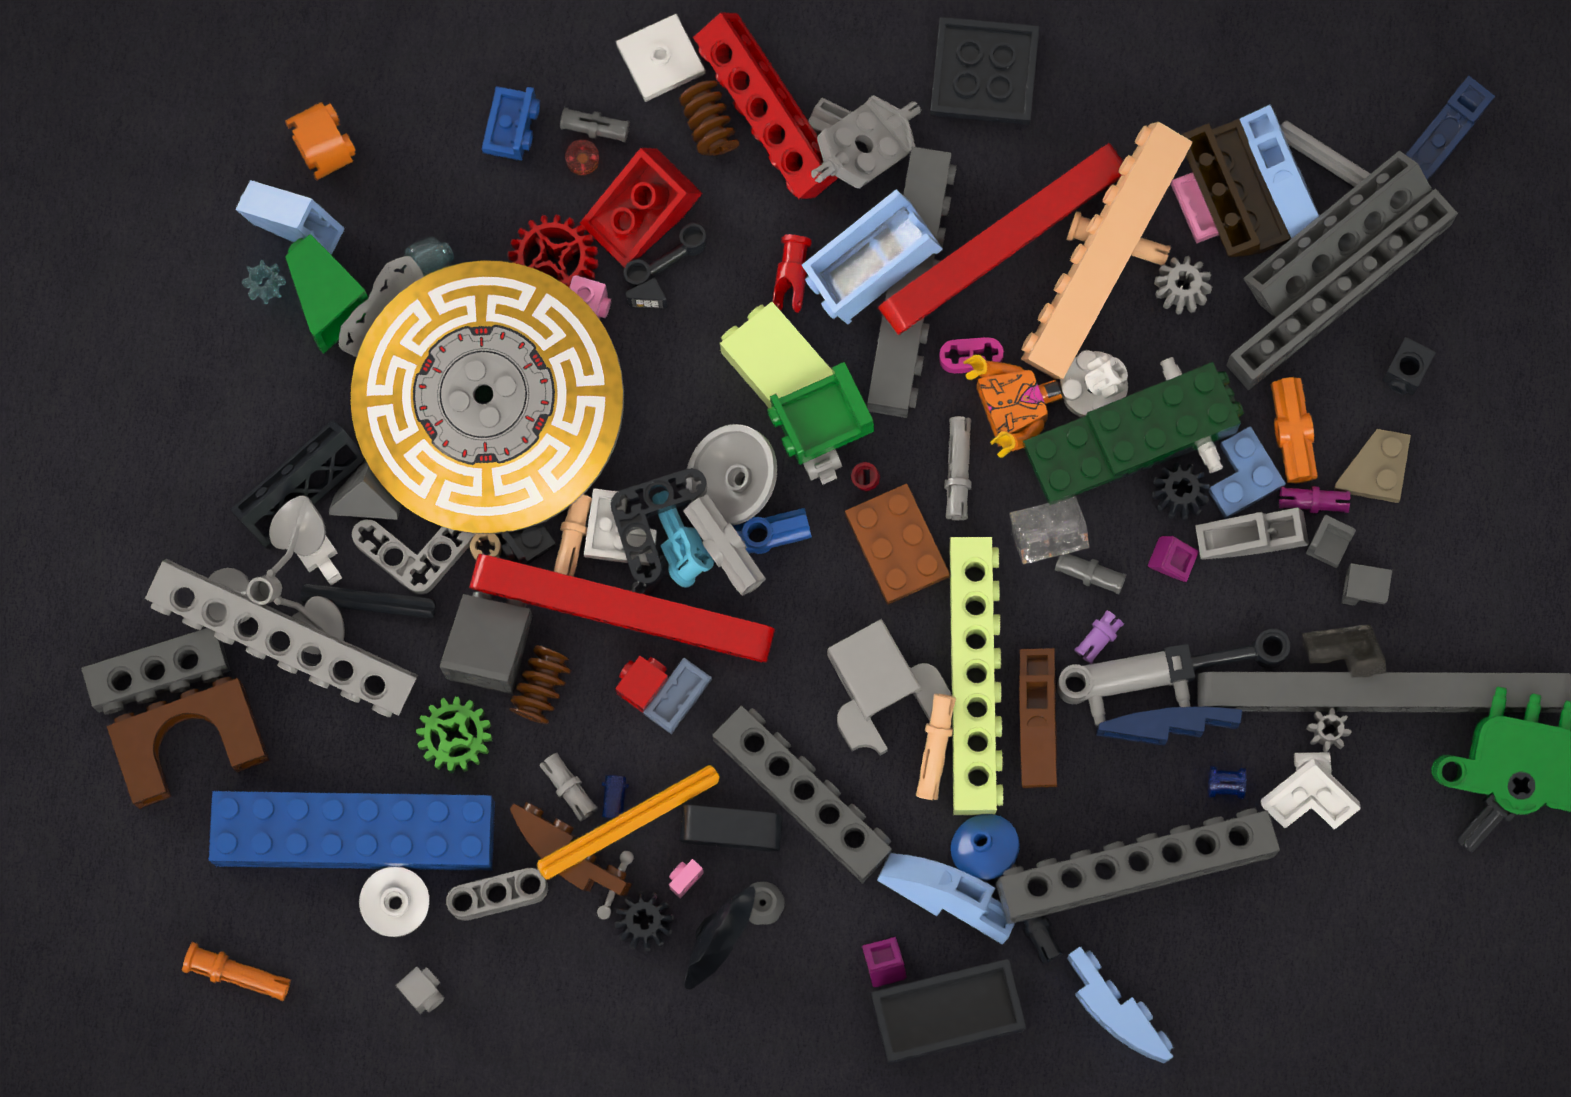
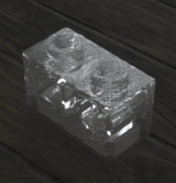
M1076 496L1051 506L1047 503L1010 513L1013 538L1023 564L1089 548L1087 524Z

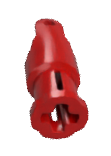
M784 235L782 237V243L784 244L782 262L778 263L773 303L781 311L784 295L793 286L792 307L795 312H799L802 308L805 279L807 276V272L802 264L806 261L807 248L811 246L812 240L799 235Z

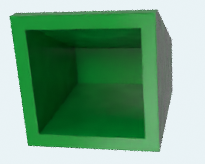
M309 234L305 239L299 238L289 247V253L285 257L309 330L319 350L324 354L339 341L341 325L349 318L357 306L369 298L365 289ZM364 313L362 315V318L360 320H357L356 323H359L365 317L366 313Z

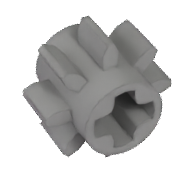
M835 449L803 463L810 480L819 477L822 485L837 479L835 470L842 467Z
M1331 708L1326 716L1317 711L1314 714V718L1318 723L1309 724L1306 728L1308 731L1314 732V738L1310 744L1320 743L1323 745L1324 752H1327L1332 744L1341 749L1344 743L1340 737H1347L1352 732L1349 729H1344V722L1348 718L1347 715L1339 718L1334 715V708ZM1333 725L1336 728L1333 735L1330 733L1325 736L1322 733L1324 727Z

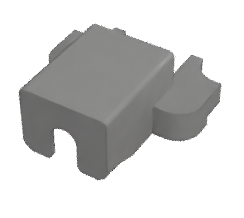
M882 619L827 649V656L852 700L843 705L837 715L838 729L851 751L861 747H869L878 752L880 756L888 752L871 717L900 699L913 693L930 721L934 694L952 696L942 676L934 666L926 663L917 664L912 668L908 666Z

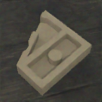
M1377 429L1336 482L1333 491H1350L1351 495L1399 503L1411 435Z

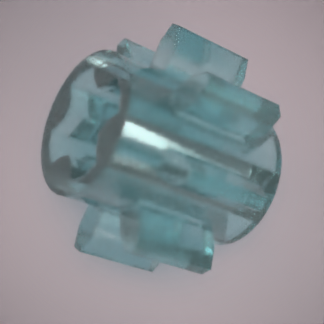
M260 260L259 265L254 268L247 266L250 273L249 278L243 279L242 283L244 287L252 288L248 293L251 300L259 296L265 304H268L269 298L273 296L281 297L279 285L286 284V280L283 276H276L280 271L277 264L272 265L270 268L265 265L263 260ZM268 277L269 280H266L265 286L260 287L259 284L263 282V278Z

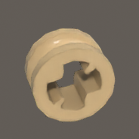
M476 534L473 536L470 542V550L475 560L478 554H482L481 550H477V546H482L481 541L489 540L490 545L495 546L494 551L489 550L491 553L489 556L500 557L502 552L501 543L495 534Z

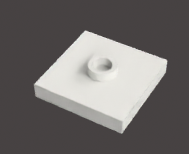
M676 14L616 41L617 47L645 102L705 74V70Z

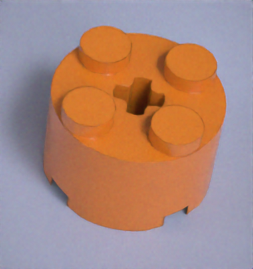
M320 102L285 120L288 129L295 126V129L292 130L294 133L292 138L310 170L315 167L318 171L314 172L316 180L353 162L351 156L355 155L354 152L356 151L347 133L340 135L336 127L339 125L338 122L340 120L331 103L324 106Z

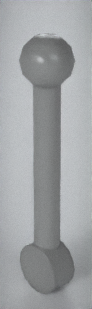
M624 851L621 853L620 870L625 872L627 865L632 863L634 859L632 852ZM612 890L609 891L604 905L600 906L597 910L599 918L604 920L610 918L612 913L610 907L616 894Z

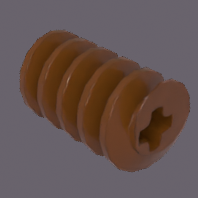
M704 81L695 84L682 93L679 98L681 105L685 107L684 115L689 119V129L694 131L692 137L698 143L696 146L697 151L705 156L723 154L739 146L738 140H728L729 137L735 134L734 128L723 127L731 121L730 116H719L727 107L723 103L715 104L716 101L722 98L721 92H711L712 89L718 86L716 81Z
M537 645L534 646L533 652L539 658H530L528 660V665L534 671H523L522 677L528 683L517 684L516 689L523 696H512L511 702L517 709L509 708V710L528 720L548 724L549 720L542 712L543 710L554 711L555 708L547 700L548 698H560V695L553 687L554 685L565 686L566 683L559 677V674H570L571 670L564 664L565 660L569 661L566 656Z

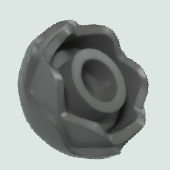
M769 882L751 884L750 886H754L756 893L749 921L756 925L776 922L785 907V900L777 886ZM761 900L766 901V904L764 906H761L759 904Z

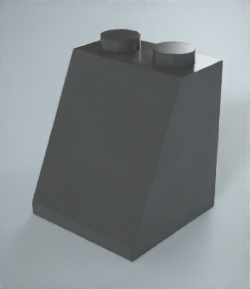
M473 592L472 596L463 594L440 664L444 676L450 681L514 694L533 617L531 610L526 608V603L518 600L506 599V603L493 601V596L482 592Z

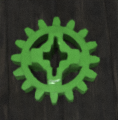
M455 697L453 705H449L445 698L441 699V708L437 709L433 705L429 706V710L432 713L430 717L421 715L420 720L425 724V728L416 729V733L418 736L424 737V740L417 744L420 750L429 749L424 755L427 762L436 758V769L440 770L444 764H447L448 771L454 773L456 765H460L463 771L466 772L468 771L467 762L472 761L476 765L480 764L477 757L479 752L488 754L489 750L483 743L492 741V735L485 733L484 730L490 728L491 724L489 720L480 721L485 713L482 708L473 712V701L469 700L465 706H462L460 698ZM456 713L453 718L441 720L445 715ZM471 719L477 728V738L469 734L468 731ZM459 728V732L464 739L454 738L450 742V738L444 730L455 732ZM432 732L438 735L441 740L438 751L432 743ZM464 749L468 750L464 755L453 757L455 752Z

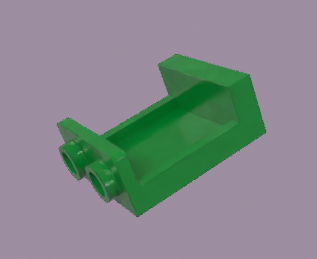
M845 362L832 367L833 375L781 398H778L777 394L770 396L771 407L767 409L769 417L775 428L781 426L785 437L781 438L783 446L789 457L795 455L799 465L874 432L873 419Z

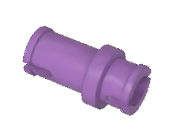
M1108 610L1100 620L1096 619L1093 622L1092 626L1094 628L1081 644L1074 649L1079 656H1084L1083 659L1090 664L1093 663V660L1109 641L1113 642L1117 638L1115 633L1124 625L1119 618L1114 619L1116 616Z

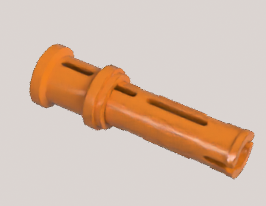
M194 942L191 943L182 967V972L189 973L193 971L208 976L211 982L216 983L221 980L231 982L280 999L281 1001L285 1000V995H287L291 983L290 979L230 960L229 956L224 952L216 954L201 949Z

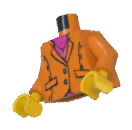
M973 355L963 362L964 364H970L974 369L966 374L967 379L972 380L978 376L982 377L978 379L977 391L995 436L990 443L991 445L997 443L998 447H1003L997 454L1000 458L1006 456L1010 451L1024 448L1023 441L1039 435L1044 429V422L1047 421L1048 417L1045 404L1062 399L1056 380L1038 385L1032 370L1025 371L1020 366L987 361L980 355Z

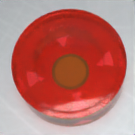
M577 140L568 146L565 158L568 168L573 173L587 175L597 168L599 153L592 142Z

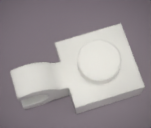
M326 535L322 546L315 553L308 556L298 555L309 572L318 567L330 585L342 579L340 573L330 560V558L338 553Z

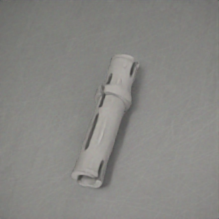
M956 416L949 419L948 480H945L944 488L947 490L946 518L951 519L952 517V520L960 521L968 518L967 497L968 490H971V481L969 480L968 473L971 419Z

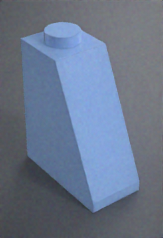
M250 180L236 208L253 225L292 242L299 238L305 239L311 234L331 255L345 229L313 199Z

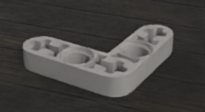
M365 519L359 521L352 530L353 542L357 548L416 595L427 594L437 585L468 549L473 536L476 534L461 532L457 537V541L461 544L459 547H456L455 543L445 535L449 532L454 537L458 531L442 526L420 553L416 555L373 520ZM374 529L373 534L376 540L383 544L377 555L373 552L378 549L371 541L367 540L361 543L363 537L360 533L363 530L370 532ZM439 544H446L452 550L450 557L445 561H437L433 558V549ZM393 548L403 552V560L396 566H390L384 560L386 552ZM428 558L432 566L439 570L434 573L433 569L430 568L425 574L427 583L423 585L419 582L414 586L415 580L412 574L414 572L418 574L423 573L427 568L423 560Z

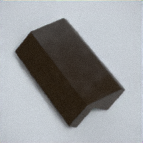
M1240 119L1215 129H1211L1208 123L1180 134L1193 142L1185 156L1229 258L1260 254L1286 244L1291 240L1250 148L1249 140Z

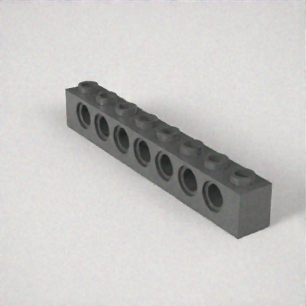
M1435 188L1230 355L1226 366L1249 391L1448 229L1458 214L1456 210Z
M1256 808L1247 809L1237 813V818L1224 821L1223 817H1215L1204 821L1203 827L1191 829L1190 825H1183L1170 830L1171 835L1158 838L1157 833L1147 834L1137 838V843L1124 846L1122 841L1104 846L1103 852L1091 854L1090 850H1083L1071 854V860L1058 863L1056 858H1051L1038 862L1035 869L1024 871L1023 867L1008 869L1003 872V877H1000L996 883L1006 922L1011 924L1274 858L1280 851L1269 812L1267 810L1257 813ZM1237 832L1241 834L1244 838V845L1236 846L1232 844L1229 840V833ZM1198 840L1206 841L1211 846V854H1201L1196 849L1195 842ZM1166 848L1174 850L1178 855V862H1167L1162 856V850ZM1130 857L1142 859L1145 864V870H1133L1129 865L1128 859ZM1098 865L1107 866L1112 873V878L1108 880L1099 878L1095 873V867ZM1066 873L1073 874L1078 880V887H1066L1061 880V875ZM1028 883H1040L1045 889V895L1040 897L1033 896L1028 890Z

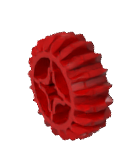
M556 214L553 223H548L547 216L543 215L541 217V225L537 226L535 221L530 220L528 222L529 232L523 228L518 230L522 240H511V246L515 250L509 251L507 256L509 260L513 261L512 263L526 266L528 253L535 244H538L540 254L532 260L533 264L527 267L551 275L568 287L575 275L589 280L595 279V273L590 269L598 268V260L592 258L598 254L597 247L590 246L593 242V237L591 234L584 235L585 227L582 224L573 229L574 221L572 218H568L564 224H561V217ZM548 238H563L570 243L565 241L561 244H554ZM546 249L551 256L553 255L555 259H558L560 270L556 264H553L550 260L548 261ZM580 252L579 264L576 270L568 276L565 267L573 260V256Z

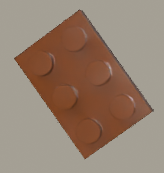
M907 484L845 511L847 520L887 605L950 577V573Z

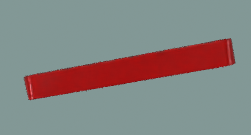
M1110 143L1106 144L888 298L878 309L897 335H900L1117 181L1122 176L1119 173L1120 166L1123 163L1122 158Z
M484 554L477 555L469 588L479 592L518 600L538 607L767 663L775 632L774 628L763 624Z

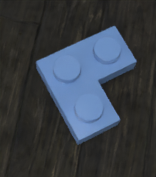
M1251 426L1221 442L1220 447L1236 473L1211 486L1209 493L1225 519L1285 486L1286 483Z

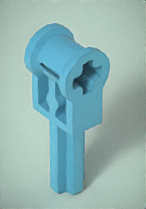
M662 491L652 497L653 503H665L669 497V492ZM674 508L658 514L668 536V540L661 545V548L668 561V570L672 579L678 585L687 588L695 582V577L702 571H709L713 567L714 561L702 544L697 530L691 527H684L677 509Z

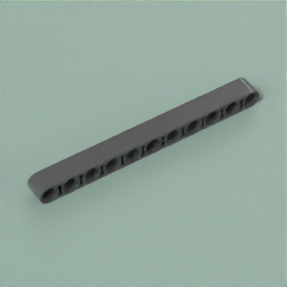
M1204 672L1197 674L1198 707L1240 709L1242 712H1329L1331 708H1334L1335 712L1490 713L1492 699L1497 687L1507 689L1504 713H1525L1531 694L1541 695L1540 713H1561L1565 701H1571V674Z

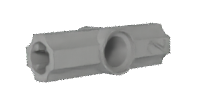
M708 494L697 498L683 510L704 540L702 544L718 567L721 566L731 583L742 596L752 592L766 580L746 551L747 546L731 523L728 524L722 513Z

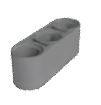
M526 868L454 887L448 893L446 904L449 911L457 919L462 921L472 920L538 903L546 897L548 883L539 870ZM530 877L538 878L541 881L540 889L534 894H526L522 890L524 881ZM496 886H502L507 890L505 899L499 903L491 902L488 896L490 890ZM461 895H469L473 900L472 906L467 911H457L455 909L456 899Z

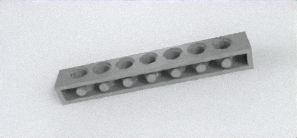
M168 559L162 561L145 597L146 600L152 602L150 607L162 614L169 616L172 611L183 616L182 622L192 628L201 630L205 626L216 631L214 634L215 638L233 645L234 641L247 646L246 652L260 659H265L266 655L279 660L277 666L290 673L296 674L298 670L311 675L309 681L318 686L328 688L329 684L342 689L340 695L353 702L359 703L361 699L374 704L372 710L386 717H391L392 713L399 716L418 676L411 671L268 605H257L251 602L248 596ZM182 587L191 589L195 595L194 603L190 606H185L178 601L177 593ZM212 602H220L225 606L227 611L225 619L215 620L210 616L209 606ZM243 617H252L257 621L258 631L256 634L248 635L242 631L240 622ZM282 631L289 636L290 645L288 648L278 649L273 645L272 635L274 632ZM307 646H315L321 651L322 659L319 663L311 664L305 660L303 651ZM341 660L348 661L353 666V675L349 678L339 677L335 672V664ZM378 675L382 677L385 682V689L379 693L371 692L366 685V680L369 676Z

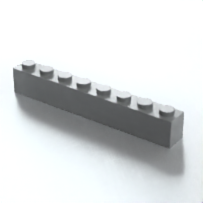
M912 147L904 196L911 202L943 248L946 228H941L940 222L942 216L948 217L951 197L945 196L947 184L954 185L957 165L951 164L952 153ZM897 240L895 241L892 260L904 251ZM935 253L889 288L885 301L938 264L940 260L934 259ZM882 316L867 402L869 412L907 418L909 408H916L919 388H912L914 375L921 376L924 356L918 355L920 343H927L930 325L923 323L924 318L900 335H897L886 318Z

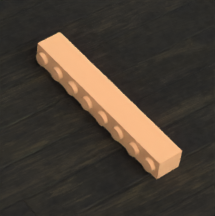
M1160 122L1152 123L1148 127L1145 125L1140 130L1135 140L1138 146L1133 156L1128 155L1121 164L1119 173L1122 176L1116 186L1112 184L1107 190L1102 201L1106 204L1100 215L1096 214L1092 218L1086 232L1090 233L1084 245L1080 243L1071 256L1070 261L1073 262L1070 271L1068 274L1063 273L1054 288L1057 294L1051 304L1047 303L1041 310L1038 321L1041 323L1036 333L1031 332L1023 343L1022 350L1025 353L1021 360L1054 379H1063L1193 143Z

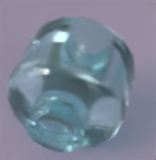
M432 236L407 246L404 251V257L411 256L420 267L423 276L451 266L450 262L454 260L450 246L446 242L441 243Z

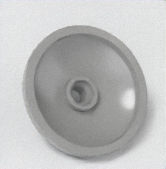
M738 424L726 425L709 433L695 448L687 469L693 468L703 473L708 487L706 494L714 501L728 524L731 523L732 526L748 521L761 511L771 497L777 478V461L770 442L757 430ZM745 476V480L741 485V480ZM693 477L687 478L686 489H689L690 493H695L697 491L696 486L701 484V481L695 482Z

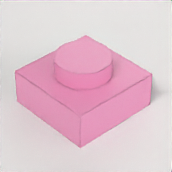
M693 859L687 865L684 862L680 863L669 876L673 880L669 884L670 890L681 898L704 874L703 868Z

